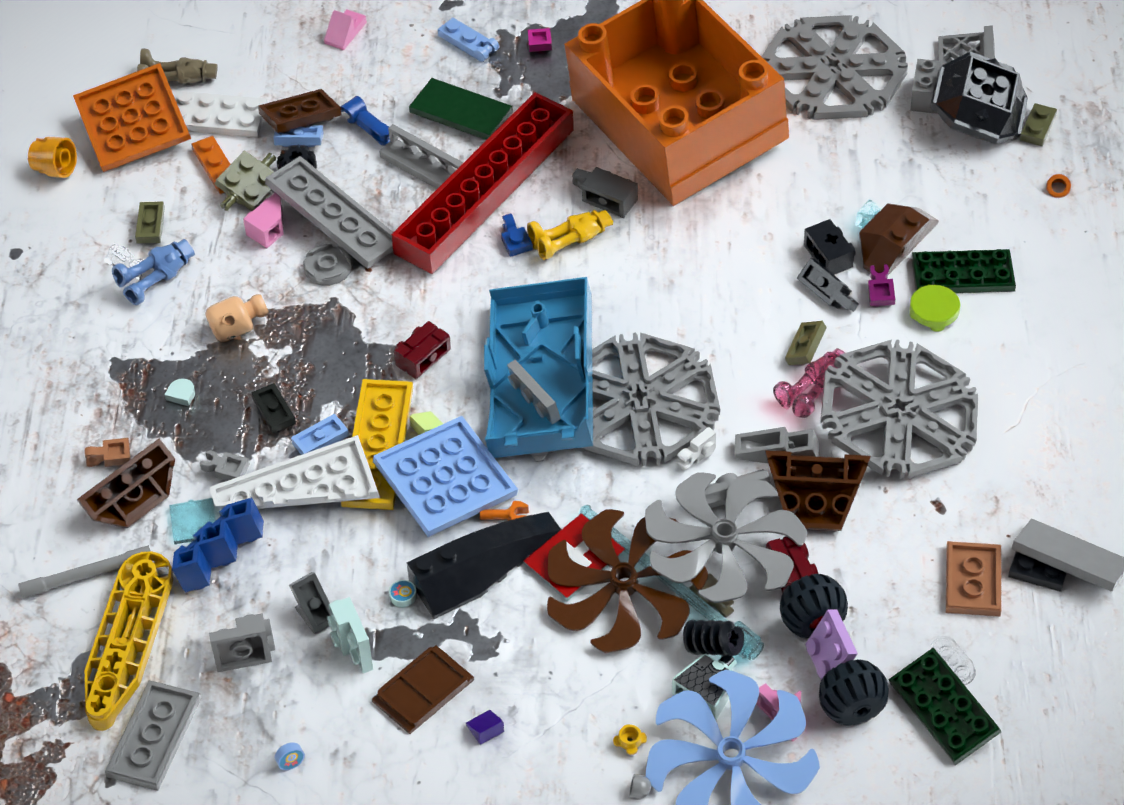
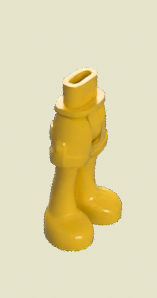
M593 210L591 214L586 212L569 216L566 222L548 230H543L536 221L527 223V233L534 250H538L539 257L547 260L552 258L555 252L572 243H584L594 238L598 233L604 232L605 227L613 225V220L606 210L600 212Z

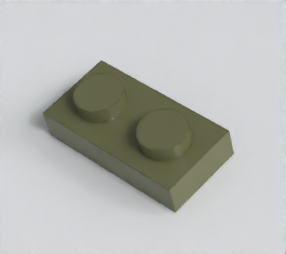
M1034 103L1021 132L1020 141L1043 147L1056 117L1057 109Z
M164 201L140 202L135 234L137 244L161 243L165 212Z
M823 320L802 322L785 356L788 365L811 363L827 328Z

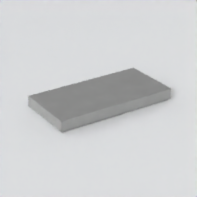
M1032 518L1012 544L1011 549L1112 592L1124 576L1123 556Z
M149 680L105 770L106 777L159 791L201 700L200 693Z

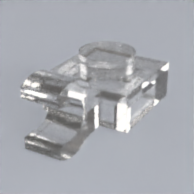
M114 242L107 252L105 261L112 266L122 263L127 268H130L144 259H133L134 254L126 247ZM144 273L135 278L141 280Z

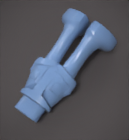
M186 239L178 243L174 241L169 245L151 249L148 257L133 267L127 268L122 263L114 265L112 267V275L118 287L121 288L135 277L152 268L154 269L151 274L123 290L124 296L132 304L139 305L145 300V290L162 279L167 281L175 277L177 271L188 263V259L193 257L195 252Z

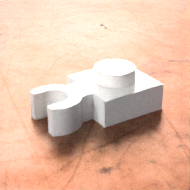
M708 427L692 439L690 446L682 449L677 454L681 459L677 462V465L687 470L694 461L698 463L704 457L712 455L716 449V432Z

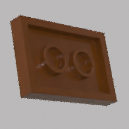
M322 89L258 105L259 114L277 133H286L294 128L307 127L316 122L330 121L334 117L342 116L341 107Z

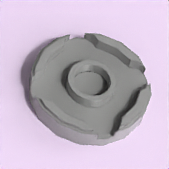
M332 244L316 246L306 254V259L303 262L306 277L316 284H337L345 280L351 273L352 259L350 254L340 246L333 247Z

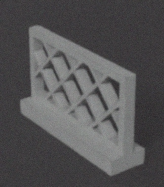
M993 25L984 26V32L938 36L940 67L947 64L945 61L950 57L953 59L960 57L956 52L961 48L968 52L971 51L994 59ZM970 41H980L974 47L968 45ZM948 43L956 44L951 49H948L945 46H943V44Z

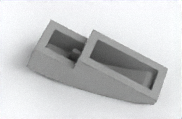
M786 427L735 434L734 455L739 459L768 463L765 450L792 452L791 455L819 457V440L814 429L788 433Z

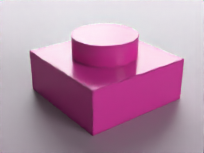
M550 28L528 30L529 52L552 50Z

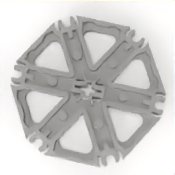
M853 15L803 17L800 20H794V27L785 24V29L783 27L780 28L761 57L784 80L810 79L800 94H792L785 87L786 107L792 113L796 108L797 115L801 111L806 110L808 111L807 118L810 119L814 115L813 120L868 117V115L872 116L874 114V107H877L880 111L883 110V105L887 107L907 75L908 63H906L905 51L874 22L869 27V20L859 24L858 16H855L852 21ZM841 25L843 30L832 47H830L812 29L814 26ZM870 36L876 37L888 49L885 53L856 54L865 39ZM786 40L791 42L805 57L779 58L775 53L783 41ZM893 75L882 90L874 89L862 78L863 76ZM836 86L854 104L828 106L824 103Z
M635 332L631 341H626L623 334H620L619 343H617L615 335L592 349V365L607 356H616L619 359L622 379L592 370L593 398L607 403L593 411V446L583 447V449L639 466L638 457L641 458L643 466H647V458L653 457L656 459L657 465L661 463V455L664 457V463L677 456L682 449L688 448L690 441L706 428L710 427L714 430L715 422L709 419L719 420L720 405L711 363L708 365L707 359L697 362L700 359V352L695 351V348L641 332L640 340H638V335ZM655 351L675 357L677 360L649 376L645 353ZM692 381H700L704 386L707 402L703 404L673 395V393ZM637 391H639L643 399L642 406H640V401L636 398ZM657 418L691 428L692 433L672 446H665L661 441ZM630 420L635 443L633 450L624 451L605 445L600 441L603 436Z
M891 339L840 354L834 361V366L838 367V369L831 365L828 366L824 374L820 419V423L823 422L822 428H833L834 430L829 431L828 439L832 440V444L849 455L871 456L851 442V438L885 427L883 455L881 457L871 456L868 467L882 475L884 466L886 467L885 474L887 477L890 476L892 469H896L900 472V479H903L907 470L909 479L961 463L967 455V451L962 448H966L969 451L973 450L977 441L978 393L975 394L977 389L976 387L966 388L965 386L969 385L970 377H966L965 372L917 343L915 351H913V342H909L908 348H902L899 345L900 340H896L892 348ZM876 358L886 359L889 363L888 384L865 371L857 364ZM924 364L944 376L946 380L914 389L916 365ZM836 388H844L867 404L834 412L832 409L833 392ZM955 405L963 407L965 409V430H959L932 412ZM912 432L939 448L943 456L920 464L912 462L910 459Z

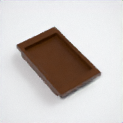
M435 645L426 649L378 690V694L372 698V702L407 733L411 734L474 681V676Z

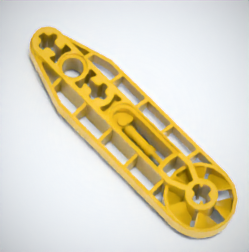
M153 551L134 554L123 562L118 571L84 670L85 712L89 724L96 730L104 731L112 727L118 714L140 686L173 585L174 575L169 560L162 554ZM166 567L169 570V574L158 577L156 568ZM119 601L118 611L112 613L115 602ZM158 607L155 618H149L152 608ZM108 623L113 624L110 634L104 635ZM151 629L147 642L143 641L142 638L145 630ZM100 646H105L102 657L97 658ZM143 652L140 664L134 663L137 653ZM92 669H98L94 681H90ZM130 675H136L133 681L127 687Z

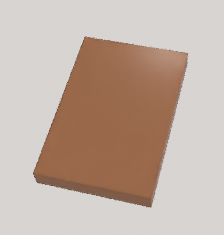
M947 541L946 613L1001 617V545Z

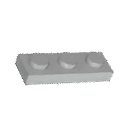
M516 360L507 364L510 373L508 380L513 388L521 390L526 402L534 404L541 418L546 417L552 424L559 421L561 417L556 402Z

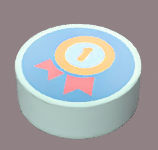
M408 580L396 581L389 589L390 600L397 607H408L417 598L416 587Z

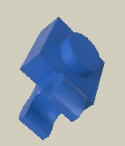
M511 213L503 215L504 224L502 226L505 232L501 233V239L509 256L512 257L533 250V244L525 228L517 229Z

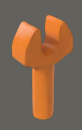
M513 501L508 509H485L480 511V520L509 521L524 517L526 515L518 516L517 514L529 513V505L521 501Z

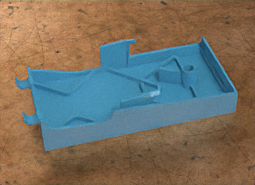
M587 277L489 289L491 296L490 337L486 338L484 345V371L490 387V413L485 437L488 451L494 458L593 446L592 294ZM516 360L556 402L561 417L559 421L552 424L546 417L541 418L534 404L526 402L521 390L513 388L508 380L510 373L507 364Z

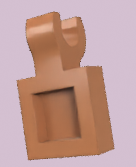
M129 438L102 440V447L90 446L85 448V458L88 467L97 466L102 461H104L105 467L124 465L131 459Z

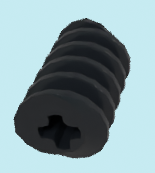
M689 620L683 629V641L687 652L694 655L736 656L743 648L744 632L739 626H735L732 621Z

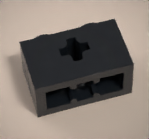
M831 219L805 228L804 247L813 259L834 275L853 268L854 256L856 255L855 248L852 243H848L840 227H836Z

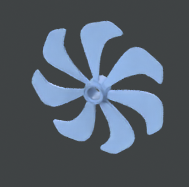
M724 670L709 678L710 683L726 691L731 704L730 736L724 739L708 704L697 692L682 691L659 705L656 714V725H661L674 719L684 720L697 727L718 746L716 750L691 742L673 739L661 740L652 746L647 760L646 777L650 780L651 786L658 792L662 791L667 774L674 768L699 761H719L718 764L691 781L680 792L676 799V805H708L711 793L726 769L732 770L731 805H761L747 786L740 768L743 763H746L772 785L788 794L803 792L820 769L819 760L814 749H810L804 757L793 763H773L746 756L745 750L792 740L804 732L806 719L798 697L789 692L777 691L779 699L777 715L766 728L744 743L738 738L747 724L759 697L758 684L748 676ZM728 749H735L739 752L733 758L724 755Z

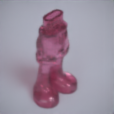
M836 348L833 352H827L816 361L809 363L805 367V374L793 386L786 381L776 383L773 387L776 400L786 410L792 406V411L797 417L807 418L815 410V400L823 392L825 371L829 365L838 369V367L834 366L835 358L845 352ZM815 384L807 394L803 393L810 385Z

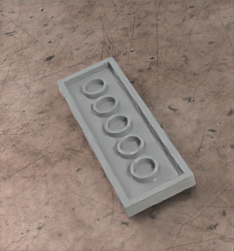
M301 156L266 177L265 185L367 269L393 252L391 236L393 231Z

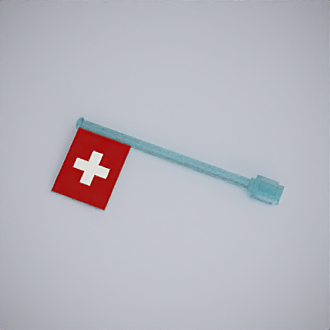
M590 505L582 506L579 510V516L523 561L527 568L566 601H569L585 586L565 587L551 581L548 575V555L552 547L562 540H566L568 555L574 562L585 567L606 570L609 567L593 554L582 539L584 525L597 515ZM613 527L611 540L617 557L620 558L625 553L629 555L631 541ZM644 553L638 563L644 568L651 566L650 556ZM662 575L655 576L706 619L728 621L683 583L673 582ZM737 621L734 623L735 626H739L744 632V645L738 655L743 659L754 660L762 652L764 643L759 635L743 622Z

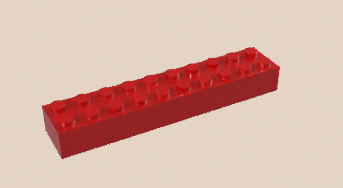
M534 92L391 234L394 255L433 274L574 131L573 110Z

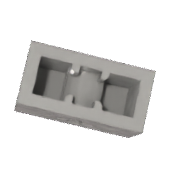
M917 58L910 111L934 113L930 108L941 61Z

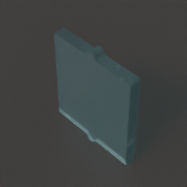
M212 498L197 501L190 499L185 503L169 505L174 545L194 541L193 535L208 521L212 523L216 521Z

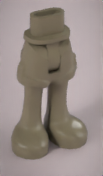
M141 48L140 64H138L137 71L160 63L167 81H178L179 84H194L201 80L206 82V79H216L218 65L215 63L181 57L179 60L171 62H159L152 58L149 49Z

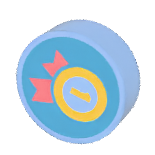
M287 743L281 746L275 753V761L282 770H291L299 766L305 757L298 743Z

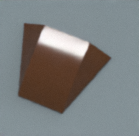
M765 450L782 510L794 513L806 529L842 531L871 456L847 454L844 455V458L791 455L792 452Z

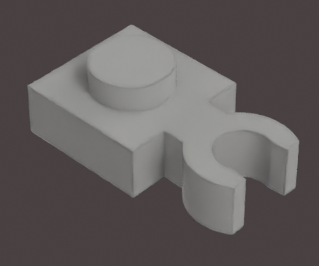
M211 450L205 452L206 458L211 461H200L201 470L204 472L214 471L216 478L226 481L243 476L250 465L249 458L228 452L219 457L216 452Z

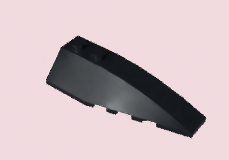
M544 512L477 530L406 562L409 581L415 585L416 593L433 619H436L482 597L488 592V588L496 581L501 582L515 566L519 567L525 563L524 560L557 534L561 528L549 512Z

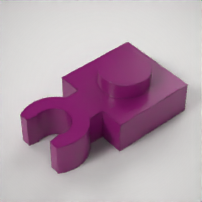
M887 264L884 265V272L877 273L874 265L870 267V278L872 279L868 280L870 306L895 305L893 279H888L889 267Z

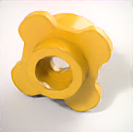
M630 724L624 725L620 729L619 735L613 738L614 745L617 747L621 746L629 755L636 754L638 747L647 741V735L641 732L637 726Z

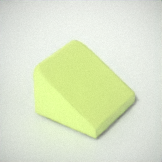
M431 411L409 416L410 426L419 435L443 424Z

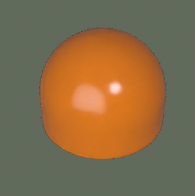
M1055 174L1047 181V191L1055 198L1065 197L1070 192L1071 183L1065 175ZM1060 182L1066 188L1063 192L1056 193L1052 190V184Z

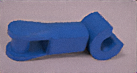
M355 96L340 106L341 112H346L350 116L347 119L348 123L354 124L357 122L358 126L383 146L390 142L389 126L367 110L366 104L361 97Z

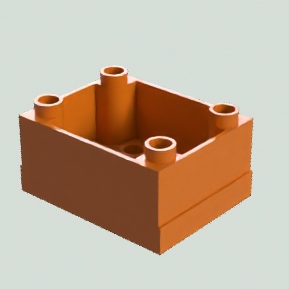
M641 0L600 24L590 23L583 26L579 30L577 37L564 44L572 100L673 206L789 138L784 78L703 0Z

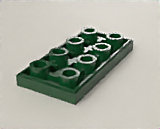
M431 78L410 104L409 112L487 140L509 118L513 112V106Z
M1010 249L912 252L911 261L915 290L927 285H940L951 289L955 293L1015 292L1016 283Z
M934 647L888 679L893 688L955 765L1001 733L999 726Z

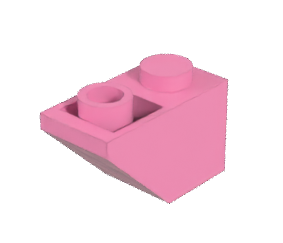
M276 193L265 199L261 205L243 218L246 235L265 248H268L284 235L281 197Z

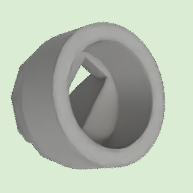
M633 774L629 796L635 798L646 797L651 790L650 780L645 776Z

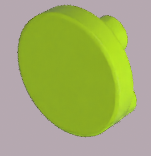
M927 285L921 287L913 293L910 300V317L920 324L930 327L935 332L942 331L945 326L952 324L960 313L959 297L951 289L944 286Z

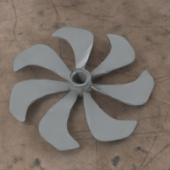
M697 472L680 483L675 492L676 500L684 510L710 528L686 525L670 519L663 510L661 500L655 501L646 508L645 523L647 533L658 542L673 544L709 539L692 552L677 558H667L651 551L650 564L657 573L673 582L686 583L694 579L701 572L713 551L722 554V570L718 582L712 587L698 591L702 598L713 603L739 599L747 592L746 579L732 553L736 545L752 556L767 574L766 591L784 587L793 571V561L788 555L738 540V535L764 532L782 534L794 541L799 547L804 544L807 537L805 526L794 513L787 510L774 511L737 529L735 521L749 503L758 498L778 497L776 489L769 482L741 478L732 482L726 497L725 518L718 519L713 513L705 496L706 488L716 479L715 474Z

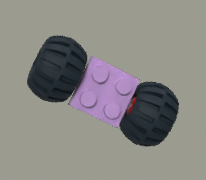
M824 574L804 576L792 582L781 596L780 614L783 623L795 635L808 639L805 645L816 667L817 674L821 678L819 700L827 716L844 726L867 722L871 718L876 717L888 702L889 688L887 679L881 670L869 661L854 660L858 653L843 623L847 615L848 601L841 585L835 579Z

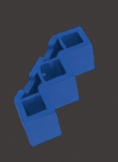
M252 497L226 505L219 511L221 516L214 523L208 521L193 535L194 541L187 547L181 545L174 552L172 571L185 593L210 586L212 568L236 562L238 544L253 542L263 537L264 520Z

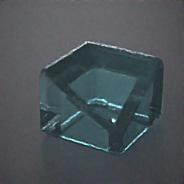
M869 199L857 212V226L864 228L881 210L875 202Z

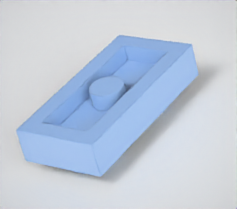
M323 125L298 127L286 133H277L275 131L274 145H282L283 147L298 144L308 147L321 145L324 134Z
M333 414L291 437L293 446L302 455L349 437V431L336 414Z

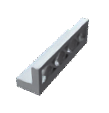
M394 124L388 128L390 142L379 151L380 158L436 189L455 172L453 167L458 169L463 164L462 161Z

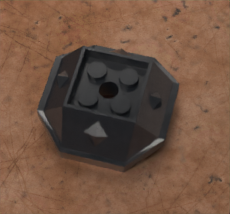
M970 51L940 67L930 108L935 113H938L950 128L993 144H999L1008 140H1016L1020 136L1028 97L1022 86L1020 73L1016 72L1014 67L998 62L996 58L990 59Z

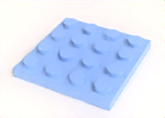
M463 416L373 456V463L427 537L466 520L482 510L516 496L518 488Z

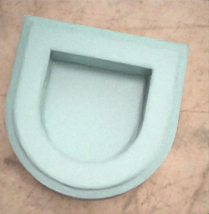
M177 379L168 387L165 399L189 406L195 396V389L190 380Z

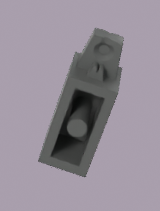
M595 167L592 172L577 168L572 174L573 184L582 190L583 202L624 218L638 200V183L613 174L610 171Z

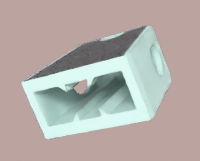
M707 654L701 655L672 679V695L687 690L697 692L706 701L715 720H717L728 702L729 696L725 690L710 683L709 678L724 670L733 671L732 669L737 665L736 660L733 656L729 655L721 656L718 661Z

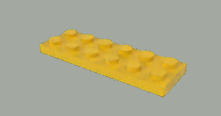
M362 379L352 437L356 435L359 437L380 498L341 501V507L394 510L396 493L373 463V456L405 442L414 389L413 382Z

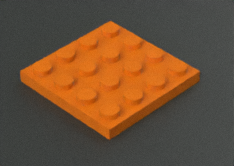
M160 63L73 95L103 172L191 139Z

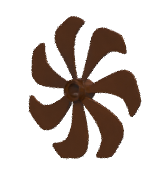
M606 509L589 520L582 529V539L586 546L601 561L612 568L611 571L589 568L574 562L568 555L566 540H562L552 547L548 555V575L551 581L557 585L580 587L610 582L589 598L573 604H565L553 597H548V615L564 628L571 631L585 629L596 620L613 594L616 592L619 595L618 614L613 628L608 634L590 640V643L595 648L604 653L629 649L639 642L641 628L629 597L636 591L654 606L662 619L661 629L657 635V638L660 640L678 635L690 614L689 605L684 599L638 584V578L661 576L651 566L639 572H636L634 569L647 549L657 542L647 533L645 517L637 523L634 529L628 563L620 562L612 545L611 532L614 525L625 514L623 511ZM682 550L667 558H677L692 551ZM705 566L691 580V583L698 591L702 590L709 576ZM623 578H629L626 581H620Z

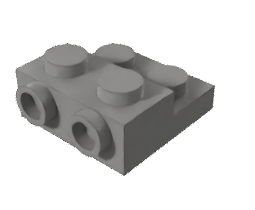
M263 613L235 618L237 628L220 629L209 633L217 672L272 662L270 651L275 650L270 619H264Z

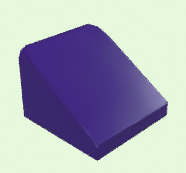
M491 710L466 722V726L480 745L504 732V722Z

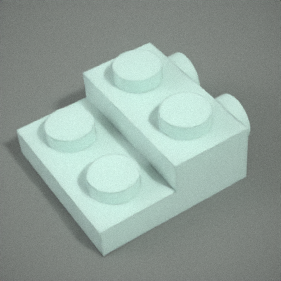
M351 598L333 601L329 604L331 615L327 616V620L331 629L330 637L334 647L339 646L343 656L350 654L354 665L359 664L363 673L372 671L373 663L369 638Z

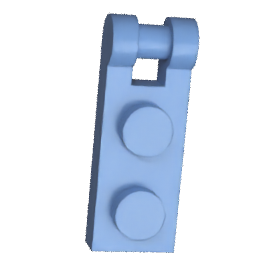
M451 18L438 28L439 37L481 62L489 57V53H494L499 49V44L494 38L488 39L455 18Z

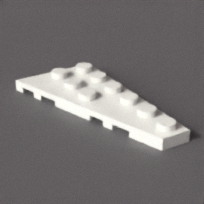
M358 435L209 487L217 513L228 504L251 497L258 509L380 498Z

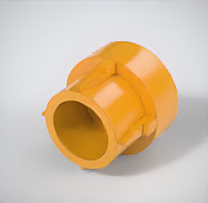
M36 138V141L32 142L29 147L27 160L34 171H39V173L50 177L67 178L73 173L76 166V147L69 138Z

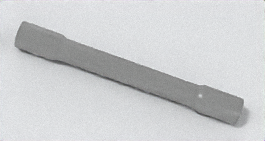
M149 545L57 574L18 583L22 599L44 593L53 588L118 570L130 556L140 552H149Z

